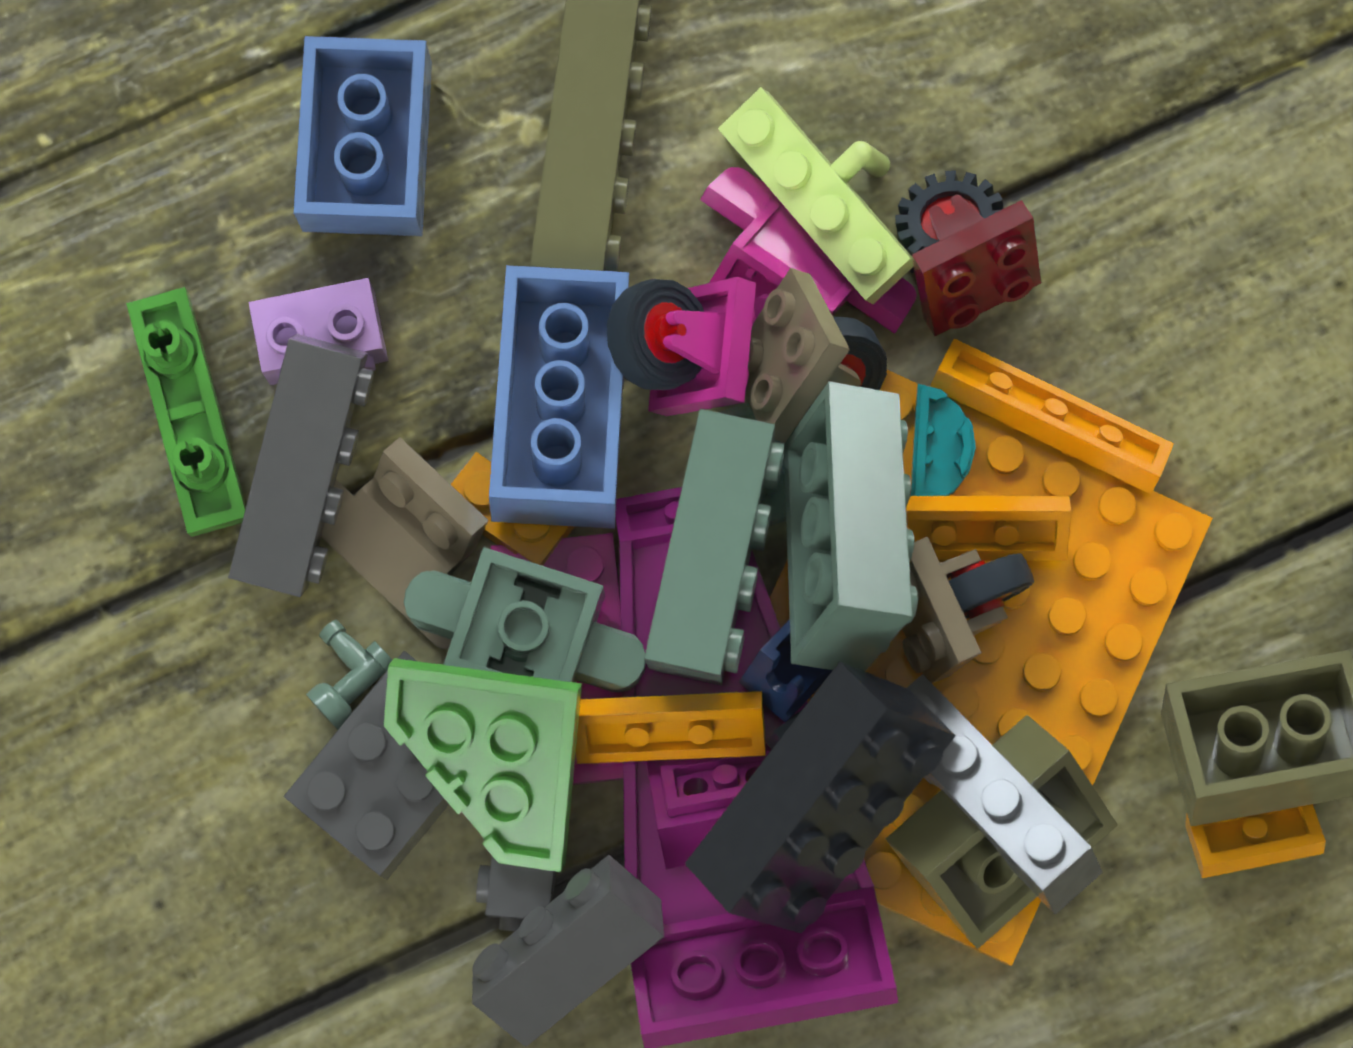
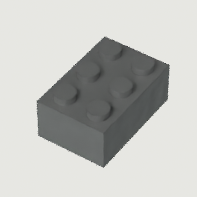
M405 651L397 658L417 661ZM388 670L283 796L375 873L388 880L449 805L425 776L427 770L404 743L400 746L384 727Z

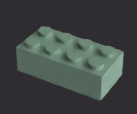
M828 381L784 443L791 664L833 670L839 662H843L866 671L881 653L886 652L890 642L905 624H909L913 620L916 613L918 594L916 587L910 585L909 562L914 550V534L911 529H907L906 506L911 493V480L908 474H904L903 451L907 442L908 427L906 421L901 420L900 396L897 393Z
M699 409L644 657L649 670L721 686L725 671L737 673L745 638L743 636L744 630L735 628L738 610L751 611L758 579V568L748 566L752 549L764 551L771 519V506L762 504L765 489L777 491L784 460L785 444L775 442V424Z

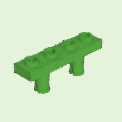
M183 287L126 303L187 533L194 537L242 523L246 503L189 292Z

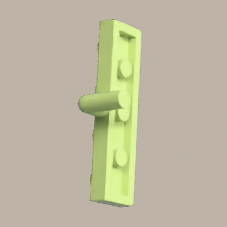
M762 87L718 128L867 302L874 304L914 267L912 256L847 183L861 169L874 177L884 176L890 169V161L886 155L867 142L857 141L831 164L772 95Z

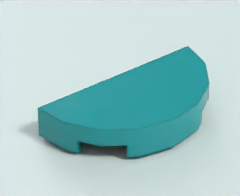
M918 384L916 389L910 496H950L967 477L976 449L973 424L965 416L961 407L947 397L948 394L941 389Z

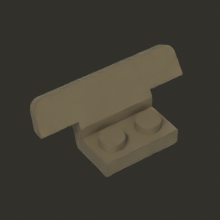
M399 437L382 452L374 478L363 486L355 496L340 482L335 481L334 487L344 490L343 499L335 525L325 523L321 537L412 623L406 614L404 606L405 590L411 580L425 571L434 570L451 575L475 551L489 520ZM420 630L437 647L449 649L450 639Z

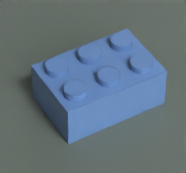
M304 37L294 215L303 232L401 236L423 235L432 61L426 41Z

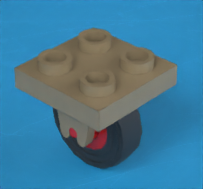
M790 268L777 289L769 294L764 308L753 323L748 361L749 379L745 397L757 421L775 424V440L785 443L828 381L880 390L887 375L886 353L874 331L869 326L854 318L832 316L811 274Z
M928 537L914 542L913 555L909 562L910 585H914L917 589L918 602L913 620L902 628L906 636L903 639V649L912 669L918 674L922 672L933 684L951 676L981 654L974 635L992 628L1007 619L1008 616L1003 608L1005 607L1004 602L1028 589L1034 583L1032 572L1021 553L1007 555L985 563L984 560L981 561L975 549L940 563Z

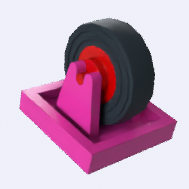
M734 277L686 288L674 280L650 279L633 285L620 294L611 307L607 321L608 347L615 366L624 377L642 389L650 390L649 412L672 416L699 411V409L706 410L744 403L746 386L749 379L748 361L751 331L755 319L756 282Z

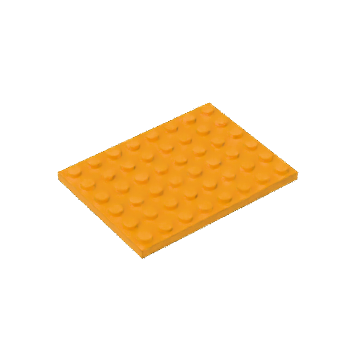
M887 370V375L880 391L897 393L900 396L901 420H905L908 427L907 442L903 451L904 474H908L911 480L916 389L918 383ZM958 404L965 416L973 424L976 449L969 474L950 496H1069L1071 521L1067 561H1026L1032 572L1034 583L1028 589L1004 602L1005 607L1003 608L1008 618L1001 621L1000 624L974 635L981 654L951 676L937 681L933 685L991 745L1028 715L1071 752L1093 786L1213 518L1155 491L1149 494L1131 484L1121 483L1116 477L1077 458L1065 456L1060 450L1021 431L1011 430L1004 423L969 406ZM788 559L770 596L780 628L790 619ZM902 629L890 642L886 652L881 653L865 671L905 688L923 674L922 672L916 673L905 656L903 639L906 636ZM923 777L904 802L903 810L898 818L884 827L865 852L864 860L874 885L878 905L1003 964L1012 966L1041 900L1036 897L977 949L912 876L886 840L892 832L941 790L934 784L930 785Z

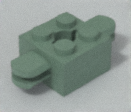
M483 547L471 582L433 570L421 572L411 580L405 590L404 606L406 614L412 623L422 631L451 640L443 665L574 683L580 681L616 693L632 689L639 683L645 673V652L641 641L631 633L597 623L605 599L604 587L601 584Z

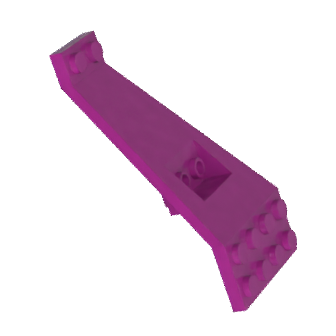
M682 487L616 499L615 519L620 543L621 630L635 635L643 644L645 653ZM751 551L748 566L758 568L753 551ZM759 568L757 570L758 579L751 611L738 610L735 624L736 629L744 630L743 636L745 637L737 673L725 671L721 686L649 670L646 664L645 673L639 683L629 691L622 692V698L749 692L739 683V680L760 649L781 629ZM807 701L794 715L800 712L807 705ZM763 704L765 738L767 739L775 729L785 722ZM767 744L766 756L623 762L625 869L661 899L664 937L631 963L644 1048H657L898 1003L897 988L876 893L865 860H863L857 870L845 877L827 900L823 914L814 923L807 926L802 933L729 914L685 865L691 854L770 753L771 748Z

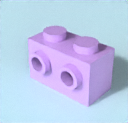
M369 278L249 302L261 371L270 385L278 383L288 339L296 334L366 352L368 357L365 368L375 371L376 363L388 361L375 291Z

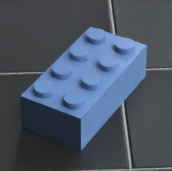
M506 265L489 488L491 522L615 529L624 375L615 366L608 347L607 321L613 303L625 289L629 288V272Z

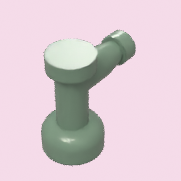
M333 620L322 629L319 637L328 646L333 647L338 657L351 671L333 687L327 683H319L306 696L338 730L352 714V709L349 705L386 673L392 659L375 641L364 649L358 641L346 633V628L338 620Z

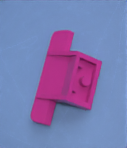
M739 167L726 169L706 188L700 199L744 230L732 243L709 283L734 277L756 282L754 321L764 308L769 294L777 289L790 268L811 274L832 316L847 301L894 334L916 300V291L913 285L904 278H901L874 304L867 302L767 185L745 169Z

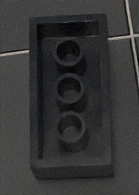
M839 662L691 854L685 865L729 914L802 933L807 926L814 923L823 914L827 900L845 877L852 874L862 864L866 850L884 827L898 818L903 810L904 802L923 777L937 768L943 758V752L956 735L909 689Z

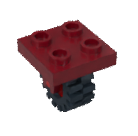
M956 170L945 171L946 181L938 183L935 173L926 176V189L923 190L917 183L912 185L908 189L910 200L902 197L898 204L899 215H895L898 240L913 259L914 267L909 271L911 273L915 272L923 318L934 336L951 328H963L972 323L979 314L1003 302L1017 301L1026 296L1033 287L1041 284L1033 216L1022 200L1004 208L999 192L994 194L993 185L985 179L978 186L976 174L966 172L963 181H957Z

